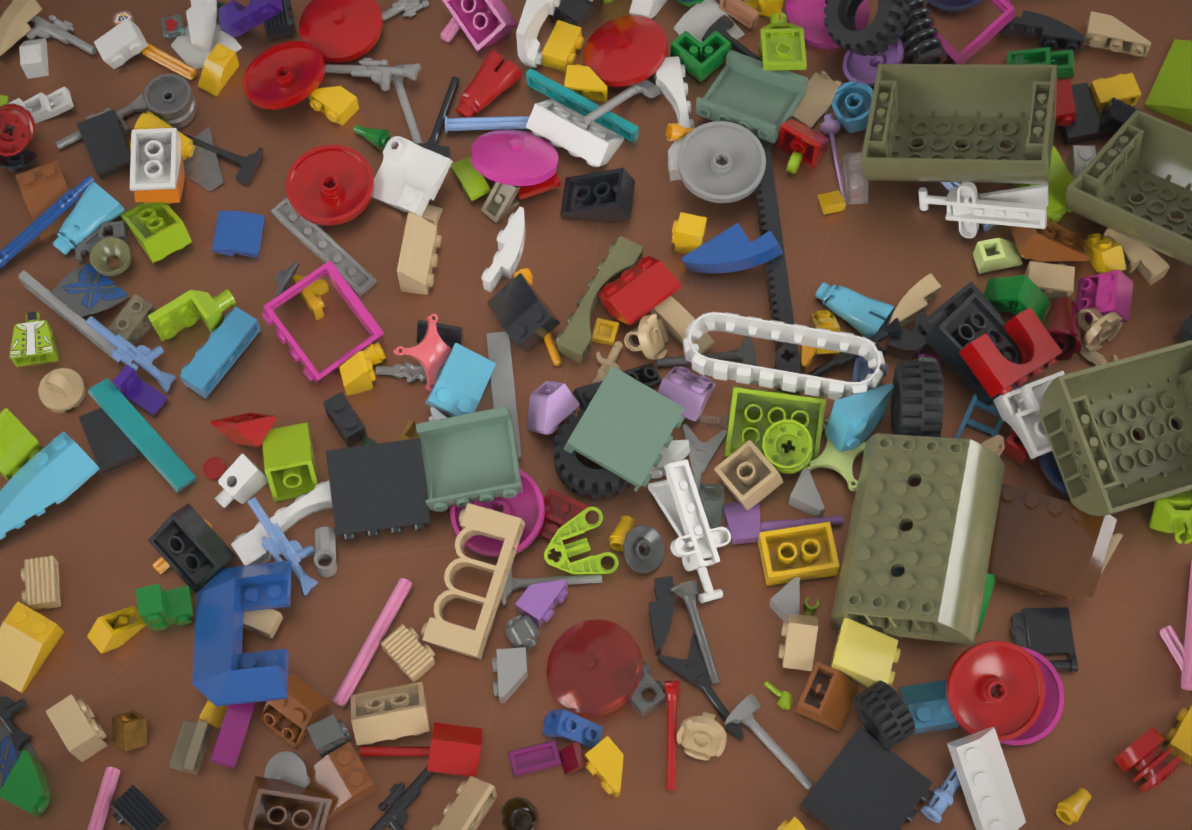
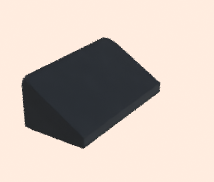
M418 320L417 344L426 335L428 321ZM436 323L437 332L447 346L453 348L455 343L462 346L464 339L462 327Z

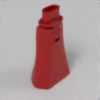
M495 50L490 51L477 74L463 92L459 100L460 105L455 111L464 118L477 115L479 111L489 105L497 96L519 81L523 76L522 72L510 60L506 59L504 62V57Z

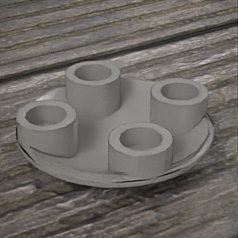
M289 751L279 752L267 763L264 773L265 778L282 780L305 789L309 786L310 779L307 775L306 766L298 753Z

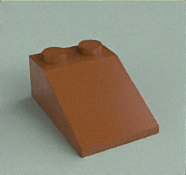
M58 160L15 175L33 221L70 189ZM76 203L39 234L41 241L57 236L56 234L59 233L62 224L72 212Z
M1047 219L1045 229L1017 226L1011 228L1018 253L1025 259H1033L1037 262L1088 261L1090 259L1081 233Z
M350 741L326 755L307 770L310 784L306 789L332 797L327 820L377 790Z

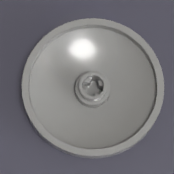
M715 121L698 126L684 138L679 148L677 166L681 180L693 194L710 202L730 203L749 196L759 186L764 176L766 156L762 144L751 131L732 122Z

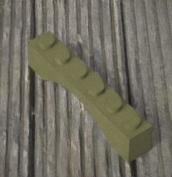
M621 236L616 243L613 242L611 244L607 259L602 260L598 267L599 273L596 278H591L587 286L588 291L586 295L580 297L577 303L578 309L575 314H570L566 322L567 327L565 331H561L557 336L556 344L559 354L580 364L583 363L592 347L590 322L594 308L600 299L597 294L603 290L605 285L621 277L624 271L638 264V261L643 258V246Z

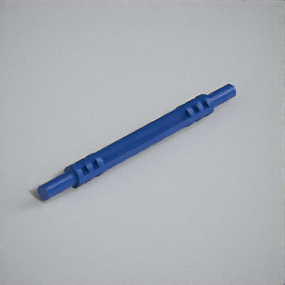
M88 175L74 189L70 188L0 251V269L79 200V196L95 180Z

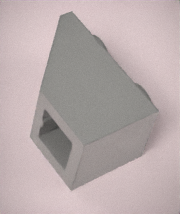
M526 647L496 649L497 657H492L493 672H498V681H493L494 696L499 695L500 703H505L528 678Z

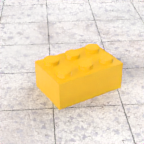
M830 522L759 533L758 547L766 586L789 583L794 577H800V581L837 575L840 565Z

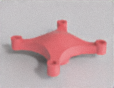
M436 314L427 316L428 329L420 343L411 348H404L402 346L394 348L396 356L408 355L421 363L426 372V389L428 391L432 390L437 371L447 360L452 350L442 341L437 332L436 322L438 321V316Z

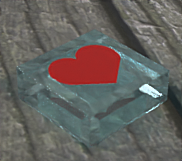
M181 14L161 18L165 39L186 35Z

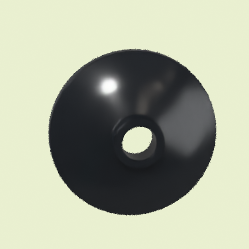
M23 149L21 152L11 156L0 155V168L9 169L11 172H19L23 168L34 164L37 161V155L28 149Z

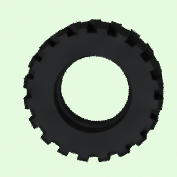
M826 0L828 4L824 6V14H826L824 25L828 27L826 31L829 37H832V41L835 44L861 56H874L878 52L883 53L887 51L889 45L894 46L897 43V37L902 36L904 33L902 29L908 23L909 18L906 15L910 12V6L906 4L908 0H878V10L874 20L866 28L857 31L855 15L859 5L864 0Z
M901 361L896 365L891 400L892 434L941 437L944 389L941 368L936 362Z
M585 409L578 411V416L571 415L568 417L567 425L562 424L558 429L559 434L555 436L554 461L556 472H559L561 482L567 483V489L571 492L577 490L580 497L586 498V495H590L592 500H599V496H605V500L611 499L613 493L616 492L617 495L625 492L626 486L630 488L633 484L606 468H589L577 459L575 450H573L572 454L564 450L567 441L585 412Z

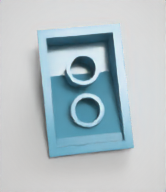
M455 343L425 404L450 417L474 413L496 363Z
M892 383L868 390L867 393H858L834 402L825 435L840 453L859 447L883 420L894 388Z

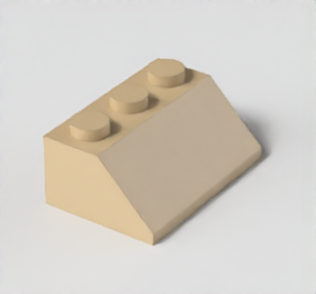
M408 212L397 276L401 292L428 295L429 287H433L434 283L432 269L437 266L438 255L435 253L436 248L441 246V235L438 234L436 225L412 212Z
M423 682L351 695V722L356 745H371L378 741L396 740L403 736H417L424 732H429V717Z
M470 776L468 781L464 780L456 792L459 795L454 803L450 801L444 809L443 815L445 817L440 824L436 823L431 830H476L497 798L495 787Z

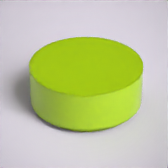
M793 152L787 165V172L796 173L802 160L801 153Z

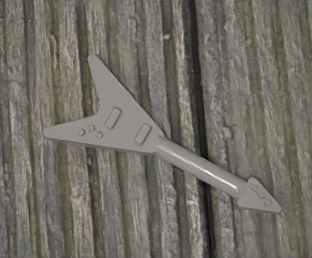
M684 424L683 432L685 440H689V459L694 482L699 494L702 474L727 436V431H721L707 442H700L688 425Z

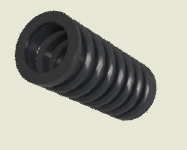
M908 0L906 4L910 6V12L907 13L906 17L909 20L907 26L902 29L904 33L902 36H899L903 43L904 52L907 54V62L909 64H943L947 59V55L941 39L935 38L938 35V29L932 28L935 21L929 17L931 9L926 7L928 0Z

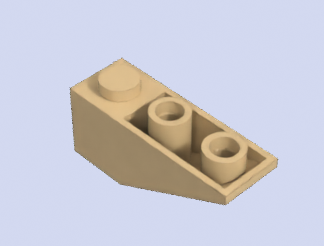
M1091 11L1085 27L1084 45L1146 57L1151 46L1149 40L1114 16Z

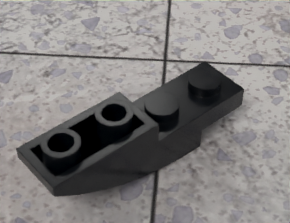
M1023 10L1021 17L1015 16L998 32V34L1039 39L1038 47L1073 50V52L1079 53L1085 42V36L1069 25L1049 16Z
M652 363L622 371L651 389L662 382ZM603 381L575 388L572 394L579 402L581 410L585 409L586 411Z

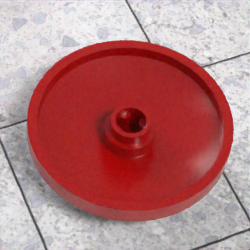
M311 0L305 7L299 22V32L302 41L314 45L320 51L324 61L332 63L348 62L363 56L377 43L383 29V16L376 0Z
M638 15L622 16L606 22L594 31L585 45L583 57L585 65L605 85L624 87L637 84L653 75L666 58L668 43L662 27L654 20Z
M302 41L280 43L260 53L249 64L243 75L242 87L249 101L259 108L271 110L286 108L304 100L317 89L325 75V61L320 51L310 43Z
M333 144L318 146L302 154L291 166L286 179L287 196L295 212L311 223L325 226L346 223L360 215L369 205L375 187L372 169L367 160L354 149Z
M984 641L969 647L956 659L948 674L946 698L951 714L964 730L974 734L994 727L998 740L1005 741L1023 734L1038 719L1045 701V681L1038 663L1021 647L1005 641Z

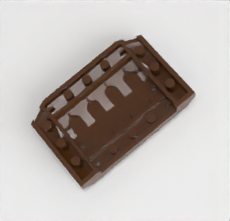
M1002 483L987 573L995 575L997 580L1064 600H1072L1075 597L1087 595L1088 597H1094L1117 519L1110 514L1105 516L1090 515L1079 510L1072 502Z

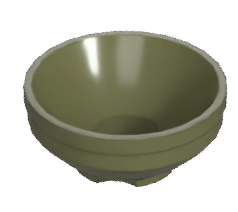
M116 237L100 240L93 246L90 252V262L93 268L105 276L121 274L131 263L132 256L129 246L125 241ZM117 257L120 259L117 266H108V261L111 258Z

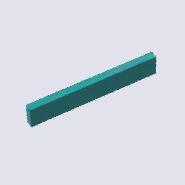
M531 68L526 72L527 86L584 116L600 107L598 104ZM610 111L594 120L625 137L626 140L635 143L639 138L638 126Z
M108 378L89 388L88 394L176 492H179L196 480V476Z

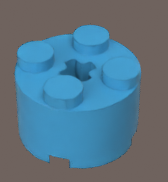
M857 81L847 82L836 90L835 96L832 99L836 120L840 121L841 127L850 133L867 129L873 90L869 85L857 83Z

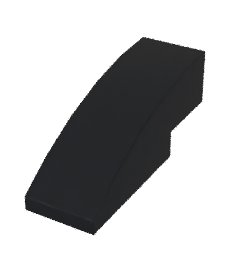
M673 576L654 579L656 602L648 603V613L656 655H661L671 629L675 592L670 590V588L674 587Z

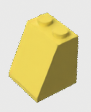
M844 617L837 636L830 667L840 671L857 685L870 687L881 680L892 686L895 672L891 671L893 662H898L901 649L897 648V639Z

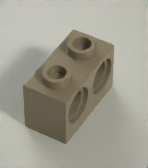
M135 294L111 323L108 330L116 336L120 334L136 346L152 326L148 315L156 310L153 304Z

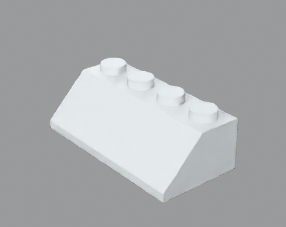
M554 99L536 103L526 125L528 129L532 130V134L549 139L552 145L567 149L568 153L572 156L582 157L587 160V164L593 167L607 164L625 138L595 121L587 124L584 121V115Z
M990 727L947 743L976 830H1018L1024 825L1026 820L995 728Z

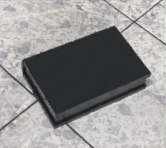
M1088 83L1071 85L1077 122L1068 126H1058L1065 146L1102 139L1106 133L1105 129L1099 126L1101 118Z
M110 110L76 123L100 180L130 168L131 149L122 128V122L119 120L116 111Z
M102 408L79 417L97 465L100 468L99 470L102 471L103 475L142 459L139 449Z

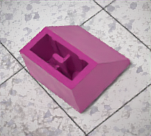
M1120 270L1080 278L1076 302L1077 315L1083 309L1095 308L1103 316L1116 312L1122 317V323L1129 322L1133 281ZM1087 312L1085 321L1093 322L1092 315Z

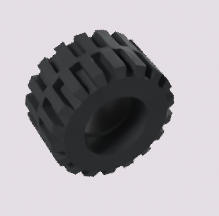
M881 680L877 681L854 697V706L860 721L868 733L882 743L884 747L891 749L915 733L914 720L907 705L900 695L887 683Z

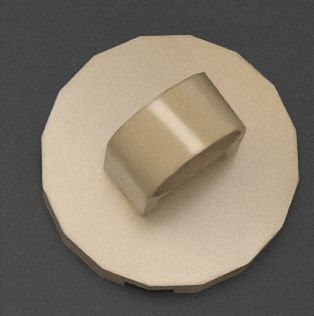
M1087 308L1081 310L1077 315L1079 326L1086 332L1082 343L1090 352L1101 349L1103 346L1100 343L1105 339L1110 342L1123 325L1121 322L1123 320L1122 317L1116 312L1103 316L1095 308ZM1087 312L1093 317V322L1090 325L1085 321Z
M657 314L643 316L639 327L632 329L624 338L625 345L629 350H642L644 355L650 360L664 358L668 350L664 349V342H668L667 328L662 319L656 318ZM631 335L638 336L640 345L632 342Z
M55 369L46 374L41 380L38 388L39 398L49 410L65 413V410L73 407L75 409L81 404L86 394V387L80 375L72 369Z
M704 711L702 716H692L681 723L677 732L678 744L681 743L685 748L684 752L695 759L710 760L711 756L717 755L718 757L722 754L727 743V734L724 728L714 720L715 714Z

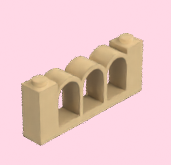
M467 503L466 509H462L459 517L460 526L463 530L459 532L455 540L456 553L460 558L453 560L445 570L444 580L449 590L444 591L437 597L433 610L435 618L430 617L429 621L424 623L421 635L423 636L422 640L427 644L481 660L525 522L519 517ZM482 535L503 541L497 565L466 557L464 546L467 540L472 536ZM467 566L494 573L486 598L456 589L454 586L456 572ZM460 598L483 605L476 629L472 630L447 622L443 616L446 603L452 599Z

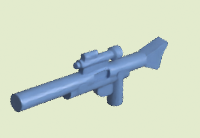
M92 316L87 319L85 323L118 348L117 350H110L113 359L117 362L121 360L135 371L138 369V366L135 364L137 363L157 379L164 392H168L176 376L162 372L152 364L155 358L164 353L161 346L158 345L152 350L144 345H139L136 348L120 334L117 336Z
M255 497L247 503L271 537L269 539L265 536L262 537V547L266 552L270 551L275 562L283 561L279 557L280 554L283 555L286 561L290 560L292 562L291 569L299 579L302 595L306 596L310 589L317 585L318 582L306 575L299 562L302 558L315 554L314 547L309 545L302 548L300 543L295 540L289 542L278 524L271 522Z

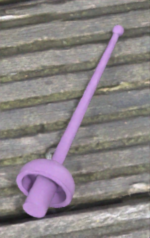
M832 114L824 115L825 122L819 125L821 133L830 137L841 195L846 199L843 192L834 135L841 128V123L838 120H833Z

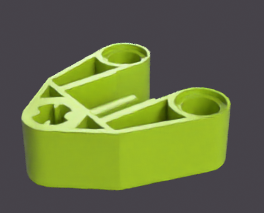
M588 507L560 527L544 552L546 563L571 574H607L614 572L618 567V559L613 553L604 552L570 563L569 558L591 551L586 537L565 545L562 541L598 527L603 520L601 510L596 507ZM596 511L599 515V521L596 524L587 523L585 520L587 512ZM555 548L556 552H561L562 557H558L560 561L549 560L548 553L551 554L549 552L551 549ZM604 556H611L614 559L613 568L609 570L602 568L601 559Z

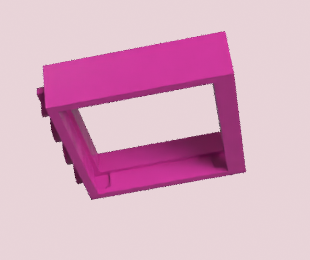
M989 0L1002 15L960 53L938 33L935 38L941 39L947 59L952 64H964L1015 17V7L1010 3V0Z
M331 260L263 306L264 313L262 317L269 326L274 325L277 329L275 334L282 344H288L291 348L289 353L296 362L300 361L305 367L303 372L310 381L314 379L316 383L384 335L382 329ZM326 275L370 334V337L318 372L274 313V310Z

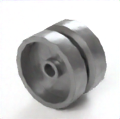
M172 73L161 74L153 78L146 85L144 101L149 112L177 129L188 125L194 119L197 112V104L186 79Z

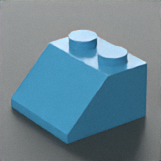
M947 679L898 688L900 697L907 705L914 720L915 733L912 735L953 729L959 726L948 707L946 698Z

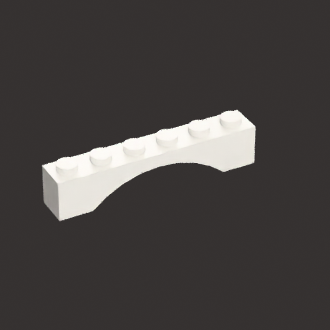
M679 56L667 57L661 67L654 73L655 85L671 103L676 112L679 125L683 126V128H694L693 119H689L691 103L686 101L688 84L687 82L683 83L685 66L680 64ZM685 137L679 139V141H674L668 150L667 163L670 181L681 180L677 160L679 148Z
M329 480L317 484L314 490L307 495H300L287 508L282 507L277 510L274 516L270 518L273 524L277 523L282 532L285 533L297 521L309 514L333 508ZM261 522L257 523L250 532L237 536L234 542L231 543L244 566L264 564L271 558L272 554L270 551L266 552L261 545L263 543L262 537L271 538Z

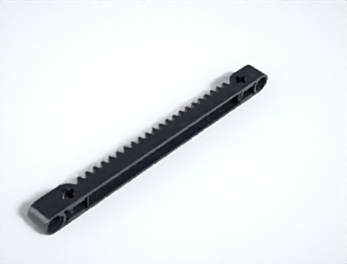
M758 138L766 156L764 176L759 186L754 190L757 216H759L760 236L771 231L783 251V254L765 262L764 270L766 271L765 278H767L766 286H768L767 294H769L768 302H770L769 310H771L770 317L772 320L794 325L769 141ZM774 341L776 343L775 351H777L774 369L801 374L797 344ZM777 388L778 391L788 392L783 391L781 388Z

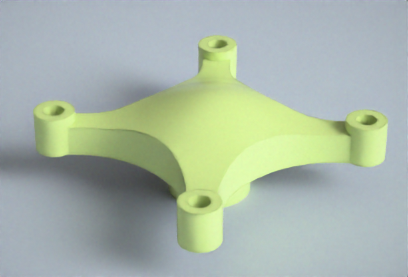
M828 419L823 420L822 430L824 432L829 422ZM827 438L825 450L818 458L810 461L808 469L809 471L816 468L833 469L846 479L849 490L855 491L858 481L854 479L852 466L855 459L864 452L866 442H863L853 450L840 453Z

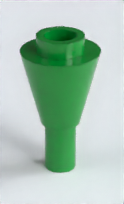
M357 124L353 128L354 133L364 136L365 139L379 150H384L387 142L391 139L390 131L386 129L365 128Z

